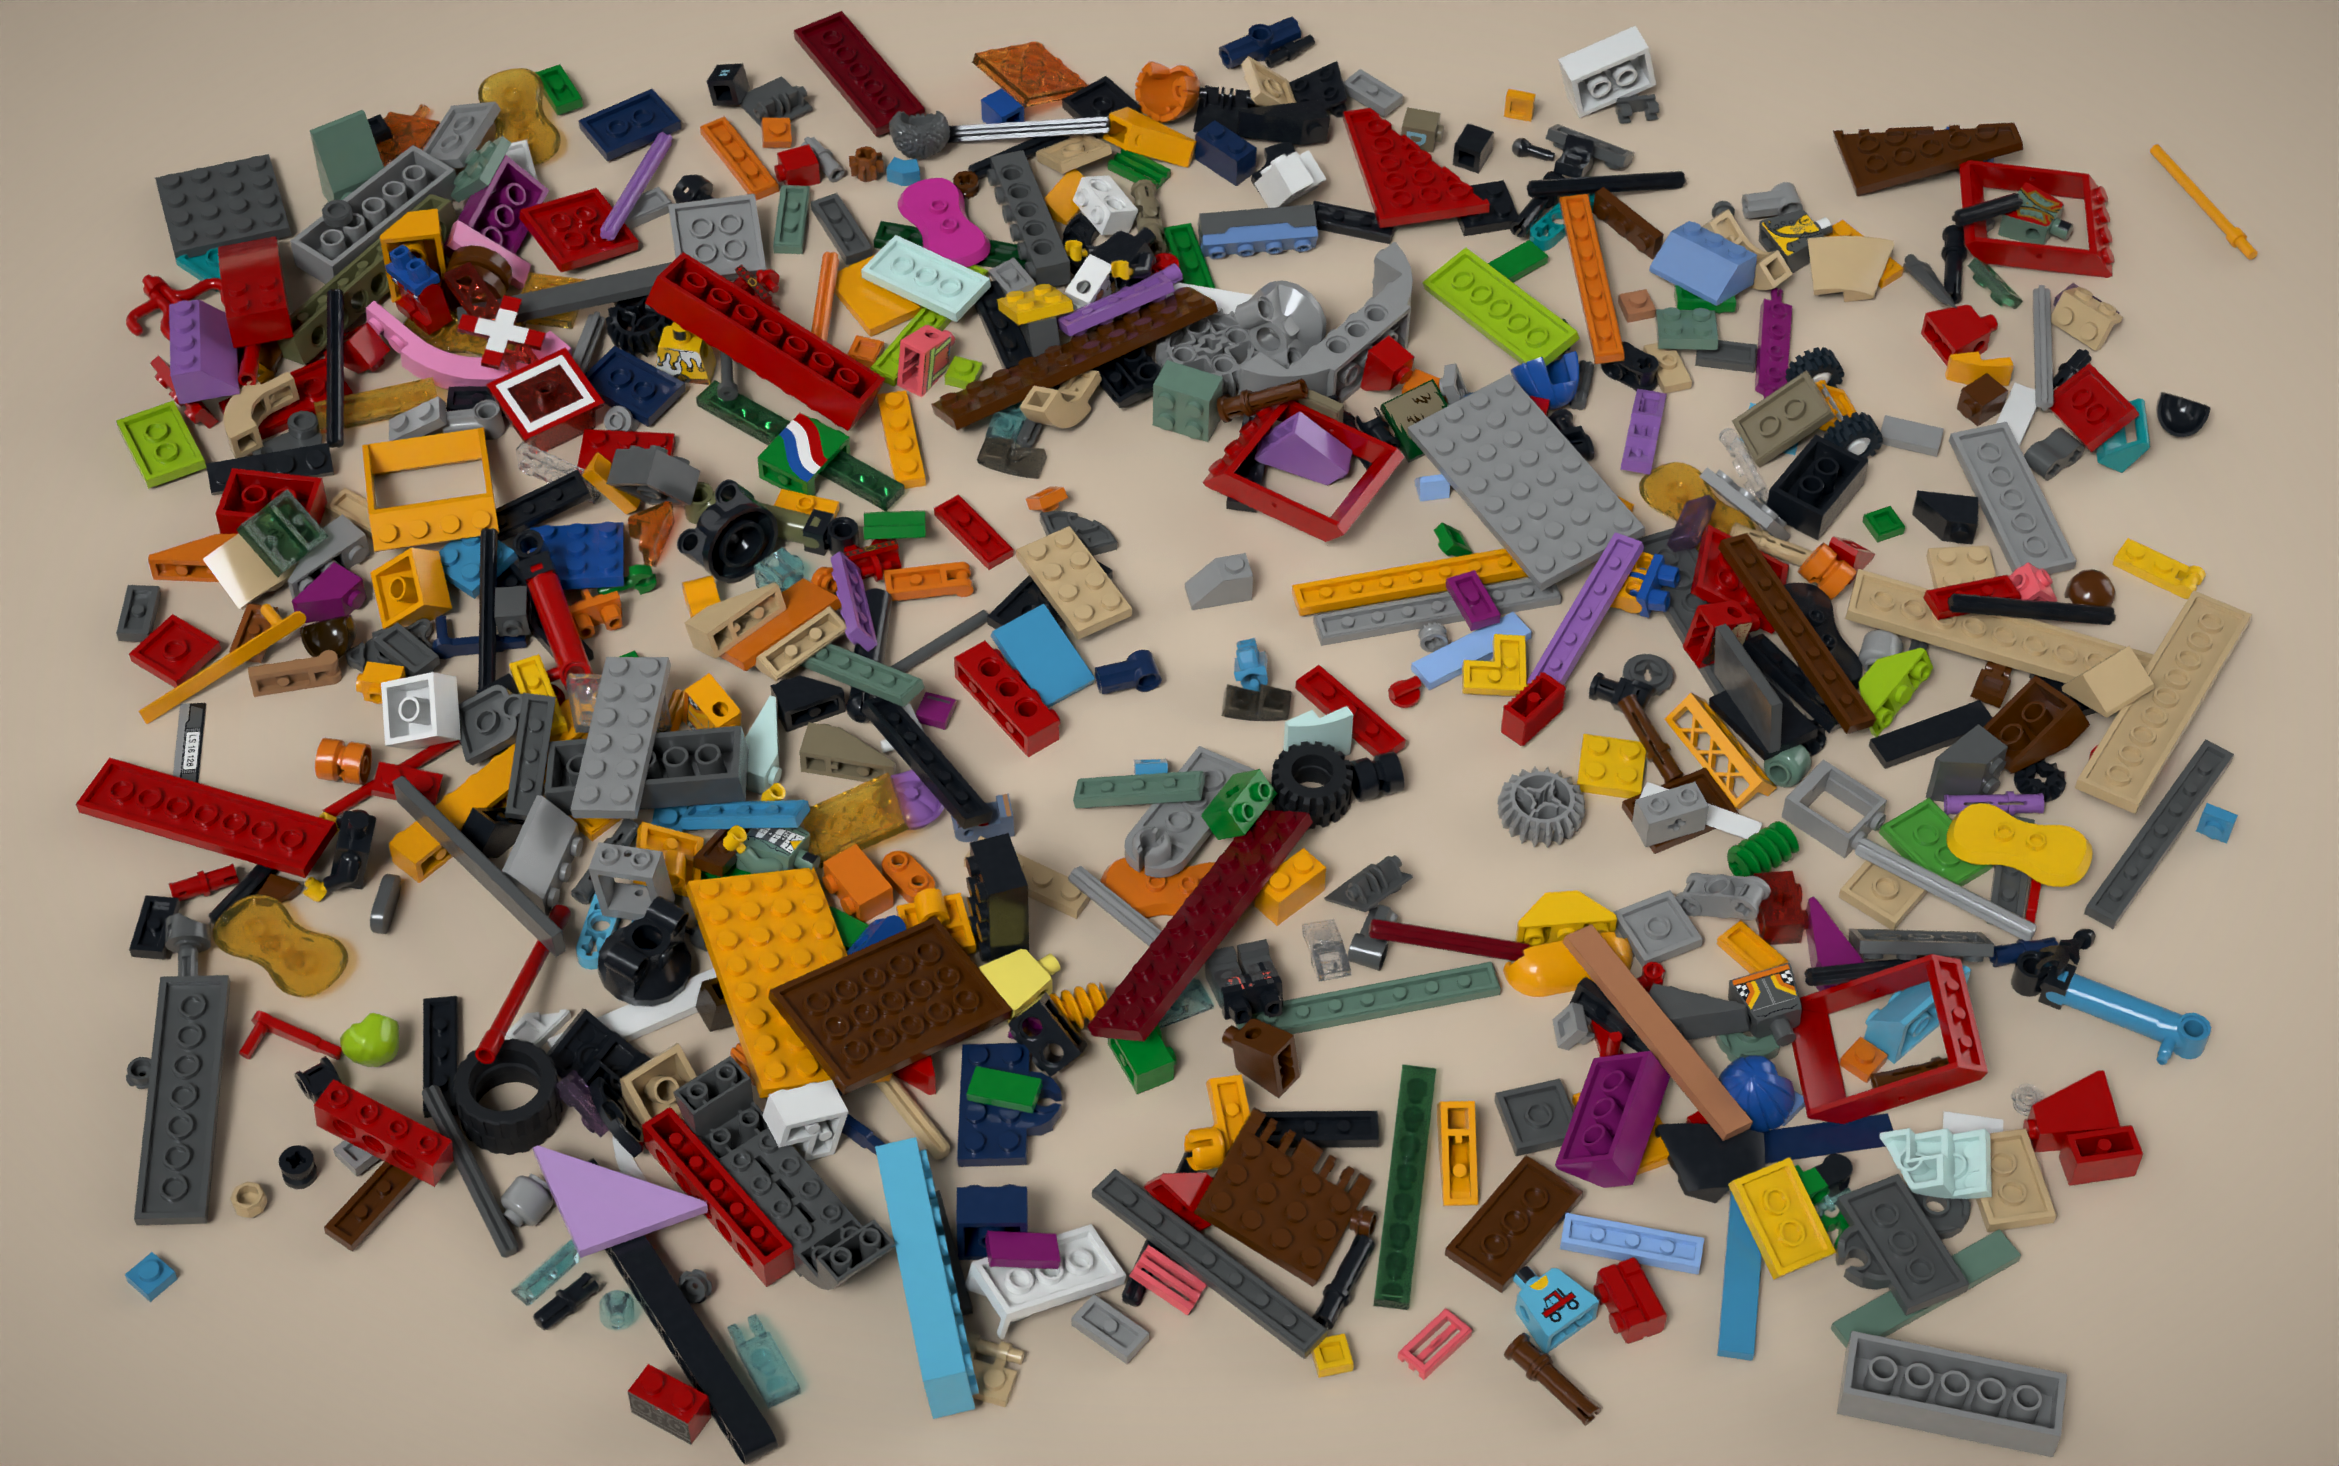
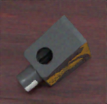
M1798 210L1760 221L1759 242L1767 252L1779 250L1791 272L1794 273L1810 263L1808 238L1824 237L1831 234L1833 229L1828 218L1825 217L1813 222L1805 211Z

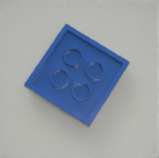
M607 521L598 524L574 523L563 526L542 525L540 527H530V530L537 531L544 539L556 566L563 590L624 586L623 522L614 523Z

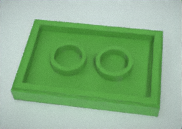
M1930 798L1880 827L1879 834L1902 857L1961 887L1993 868V865L1967 863L1951 853L1946 839L1952 819Z

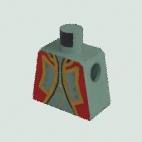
M2025 182L2018 192L2020 198L2023 199V204L2020 205L2019 210L2002 215L1998 235L2025 243L2043 245L2046 244L2051 235L2067 240L2073 229V224L2061 219L2064 204L2032 184Z

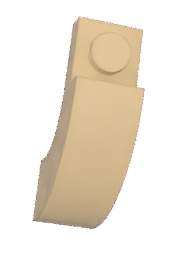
M1729 209L1721 212L1703 225L1705 229L1720 234L1723 238L1737 245L1744 246L1747 250L1757 254L1754 284L1750 288L1757 290L1774 289L1793 275L1779 250L1773 252L1762 251L1746 238Z
M1089 370L1063 382L1058 390L1034 385L1019 408L1029 420L1036 423L1059 428L1075 426L1091 411L1088 400L1102 378L1099 371Z
M289 372L262 385L258 380L255 385H250L251 380L246 383L247 385L240 388V394L233 395L224 411L223 421L230 448L235 458H241L263 447L258 429L260 423L271 413L300 399L295 380Z

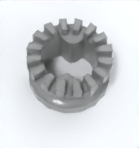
M1433 622V625L1428 623V626L1423 625L1420 628L1418 635L1420 646L1423 650L1434 652L1448 644L1446 628L1443 624L1438 623L1436 625V622Z

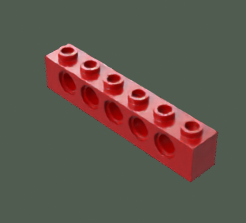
M668 1107L642 1124L645 1148L686 1195L706 1201L708 1212L703 1215L766 1287L795 1269L793 1246L671 1107Z

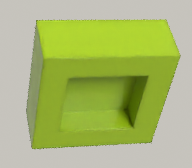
M954 356L945 374V385L965 389L969 383L979 380L983 371V363Z

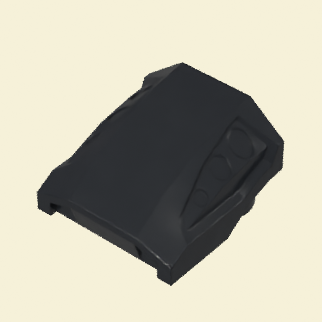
M1143 346L1091 369L1099 371L1102 378L1099 383L1100 386L1119 408L1127 407L1134 402L1152 396L1153 384L1161 371L1159 365L1153 362L1151 356L1147 355Z

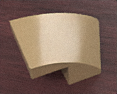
M1864 236L1808 238L1814 295L1843 292L1844 302L1873 299L1878 289L1880 278L1883 277L1887 261L1894 250V240Z
M282 506L259 521L260 523L264 522L272 525L273 521L275 522L282 514L287 513L282 521L284 523L288 521V509ZM241 533L235 535L203 559L237 607L242 610L246 608L248 603L251 604L265 592H275L285 585L298 565L296 559L292 563L283 566L286 569L277 575Z

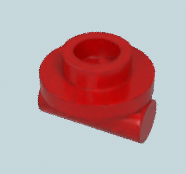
M1413 676L1407 680L1393 683L1388 689L1389 700L1395 706L1401 708H1408L1417 704L1420 699L1419 688L1422 686L1419 677Z

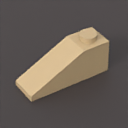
M774 582L710 605L684 622L693 648L717 659L787 608L779 585Z

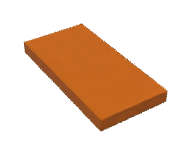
M802 578L781 592L787 608L784 612L719 657L744 671H748L756 665V657L827 607L831 606L834 611H837L842 607L841 602L836 595Z

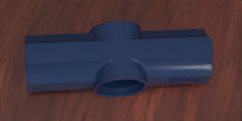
M1292 16L1270 26L1265 24L1251 26L1248 30V35L1219 47V55L1223 65L1227 69L1240 65L1248 56L1256 61H1265V58L1272 54V50L1301 38L1298 21Z

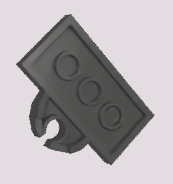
M1899 1174L1837 1198L1836 1205L1850 1227L1846 1228L1839 1237L1836 1248L1837 1266L1844 1265L1845 1261L1849 1258H1857L1864 1263L1862 1267L1850 1266L1845 1270L1844 1277L1849 1282L1861 1288L1873 1290L1888 1287L1905 1315L1967 1292L1969 1287L1968 1281Z

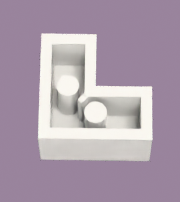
M1308 150L1300 155L1296 151L1288 156L1283 154L1270 162L1271 165L1260 172L1262 177L1254 184L1267 206L1273 208L1283 207L1320 186L1326 178Z
M832 1080L819 1083L812 1082L789 1090L781 1089L769 1094L763 1118L779 1148L794 1144L803 1159L808 1161L835 1154L848 1109Z

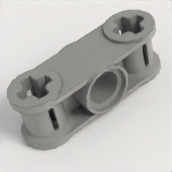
M1691 873L1686 880L1687 886L1675 898L1688 916L1754 920L1759 914L1758 907L1763 900L1769 897L1771 889L1763 879L1755 876L1744 877Z

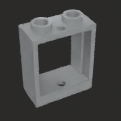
M1823 759L1786 797L1782 818L1843 858H1846L1853 849H1856L1857 844L1862 838H1867L1872 830L1877 831L1883 825L1886 819L1884 810L1887 800ZM1824 791L1865 816L1849 833L1808 808Z
M598 842L588 869L603 916L638 920L645 916L648 907L658 896H662L674 903L675 896L662 851ZM627 853H631V856L626 857L625 855ZM614 877L646 882L647 887L617 883Z

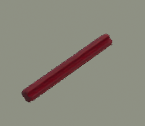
M1372 919L1368 930L1369 937L1373 939L1509 961H1516L1525 956L1523 950L1530 947L1528 943L1380 919Z

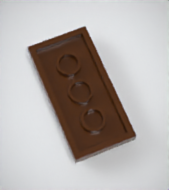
M1525 1155L1446 1247L1445 1256L1503 1293L1513 1281L1516 1273L1525 1267L1563 1222L1565 1214L1570 1213L1580 1202L1583 1191Z

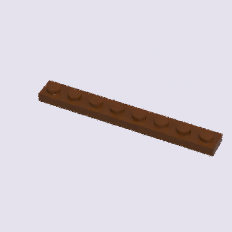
M1748 533L1721 540L1718 549L1844 732L1850 734L1872 727L1876 717Z

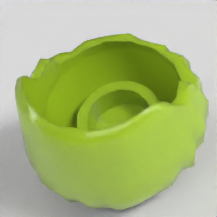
M370 1013L361 1023L352 1024L349 1029L343 1032L340 1037L343 1053L354 1063L367 1067H380L392 1061L399 1051L398 1022L384 1015Z

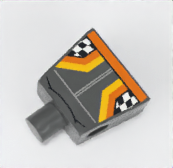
M1790 963L1729 980L1728 1000L1746 1005L1751 1025L1749 1031L1754 1037L1762 1038L1773 1035L1778 1046L1789 1045L1796 1039L1792 1028L1800 1025L1802 1008Z

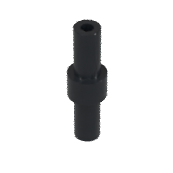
M1307 35L1296 42L1290 41L1282 45L1279 51L1267 56L1265 62L1268 67H1272L1284 60L1290 61L1299 56V52L1314 45L1315 40L1312 35Z

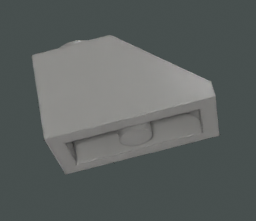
M1246 553L1215 558L1185 583V590L1192 610L1252 600L1253 574Z

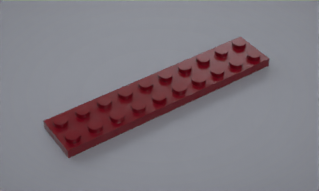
M1264 810L1245 835L1234 837V840L1227 849L1218 857L1216 863L1201 879L1190 896L1185 899L1183 905L1172 919L1167 922L1161 933L1150 944L1143 956L1134 964L1132 970L1121 984L1116 987L1110 998L1088 1024L1087 1027L1092 1036L1143 1042L1147 1039L1311 826L1313 821L1308 812Z

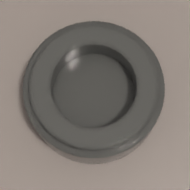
M344 200L330 201L322 208L324 222L330 227H344L352 221L351 205Z
M299 411L293 413L288 418L289 434L296 439H310L319 431L318 418L312 412Z

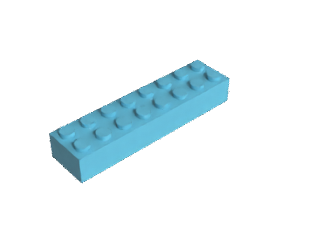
M916 1137L875 1146L919 1365L932 1417L935 1419L975 1409L973 1395L979 1394V1389L972 1365L973 1361L966 1337L965 1324L954 1281L953 1268L948 1253L947 1240L942 1225L941 1212L936 1197L935 1184L926 1149L919 1151Z

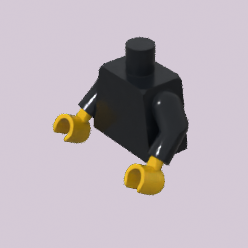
M1143 227L1136 236L1124 231H1118L1098 246L1085 245L1082 247V242L1066 241L1065 251L1067 256H1070L1076 262L1082 259L1086 260L1089 254L1111 264L1112 277L1116 278L1117 287L1120 290L1125 286L1135 285L1151 275L1156 258L1149 246L1156 240V236L1147 227Z
M359 809L344 811L343 814L337 817L326 812L319 815L320 818L334 821L338 830L336 834L339 832L331 874L325 877L323 882L314 877H309L304 883L308 888L302 894L315 902H319L324 898L327 891L333 892L343 887L362 889L376 817Z

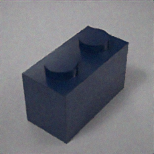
M1216 120L1195 134V141H1197L1195 159L1234 186H1238L1255 173L1256 147Z

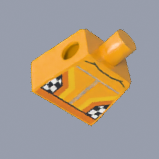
M710 673L684 690L682 721L691 730L741 726L742 713Z

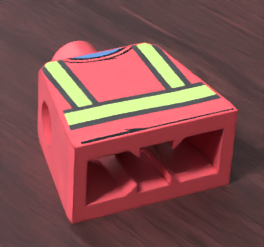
M925 325L900 341L897 386L920 397L924 396L949 367L950 347L955 343L954 335L948 330L940 331L930 325Z

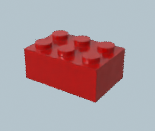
M232 468L215 515L220 534L240 533L239 530L247 524L250 526L260 516L264 515L263 517L280 507L285 506L289 512L288 520L297 515L292 526L300 523L293 539L307 529L304 538L298 544L306 545L305 548H308L319 529L325 506L328 502L322 478Z

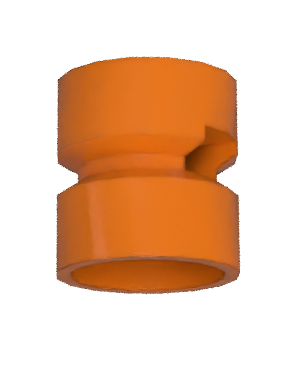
M1823 542L1804 561L1797 572L1809 583L1816 582L1817 587L1832 600L1845 588L1857 571L1845 560H1836L1837 553Z
M323 738L316 753V777L329 781H338L342 777L345 783L364 785L368 780L372 765L371 746L359 742H349L346 746L343 740Z

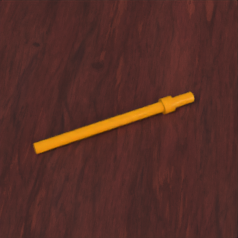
M2154 145L2150 149V153L2226 234V240L2234 248H2238L2249 260L2254 259L2258 252L2246 240L2247 235L2239 227L2232 225L2160 145Z

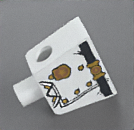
M1089 254L1065 291V295L1072 300L1073 310L1118 292L1116 278L1112 277L1111 264Z

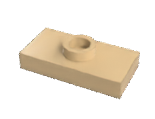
M1658 343L1644 345L1643 352L1653 355L1658 360V370L1655 372V376L1662 393H1671L1691 388L1692 380L1676 349H1658Z

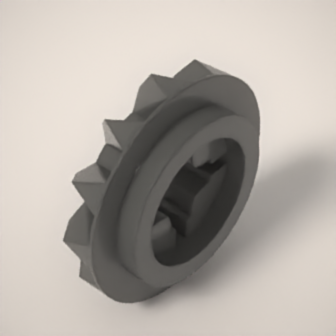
M1640 654L1626 662L1622 677L1628 680H1638L1653 686L1657 690L1656 694L1660 696L1663 690H1669L1673 680V670L1669 663L1659 656ZM1646 669L1649 670L1650 681L1645 680L1644 673H1646Z

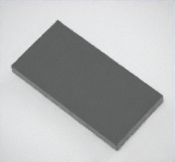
M1726 624L1716 626L1714 674L1768 752L1780 751L1782 701L1729 626Z

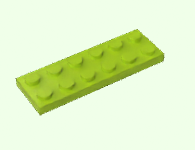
M1466 247L1422 282L1424 289L1520 364L1543 357L1545 366H1547L1580 339L1578 332Z

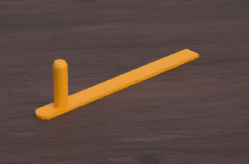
M270 604L262 605L260 612L272 627L138 712L146 724L150 723L301 627L306 621L305 614L301 611H296L282 619Z

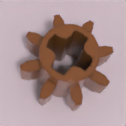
M868 146L856 149L855 156H849L851 176L857 175V178L863 182L876 180L878 173H884L882 153H877L874 148Z

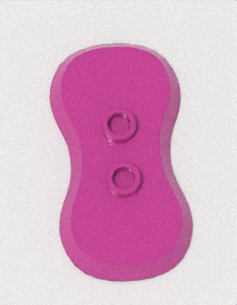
M930 178L918 181L908 186L898 198L899 212L918 228L923 238V248L964 267H969L983 261L990 253L991 246L988 237L967 218L964 196L951 181L944 178Z

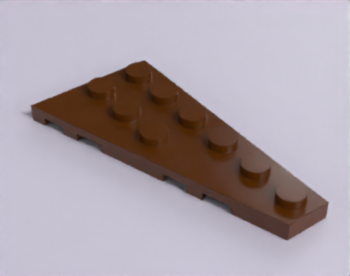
M2015 123L1979 124L1976 128L1960 129V125H1949L1947 130H1934L1933 126L1888 128L1885 132L1870 133L1869 129H1859V132L1856 134H1844L1843 130L1833 131L1834 140L1857 196L1959 168V164L1968 160L1985 161L2023 150V141Z

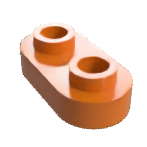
M893 851L883 858L882 874L884 878L908 903H913L914 897L920 891L935 888L933 877L907 852ZM916 883H922V885H920V886H916V885H914V884H916Z

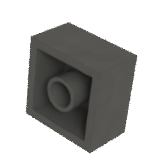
M631 445L629 449H616L606 484L650 505H691L700 470L690 466V461L685 458L668 455V450L663 447L650 445L649 449Z

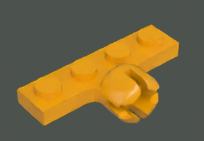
M1242 1074L1209 1078L1206 1082L1214 1125L1212 1127L1191 1129L1185 1136L1184 1141L1185 1152H1192V1157L1186 1158L1188 1165L1195 1171L1219 1168L1250 1113Z

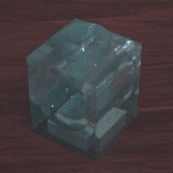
M783 547L754 566L756 587L760 588L775 582L779 585L780 591L783 592L804 578V565L798 556L791 555Z

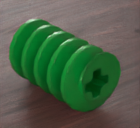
M1775 821L1769 827L1761 829L1758 833H1754L1738 845L1729 848L1727 853L1728 865L1733 876H1755L1760 878L1762 873H1769L1772 867L1777 868L1781 866L1782 861L1788 862L1791 860L1792 853L1799 851V844L1796 836L1786 824Z

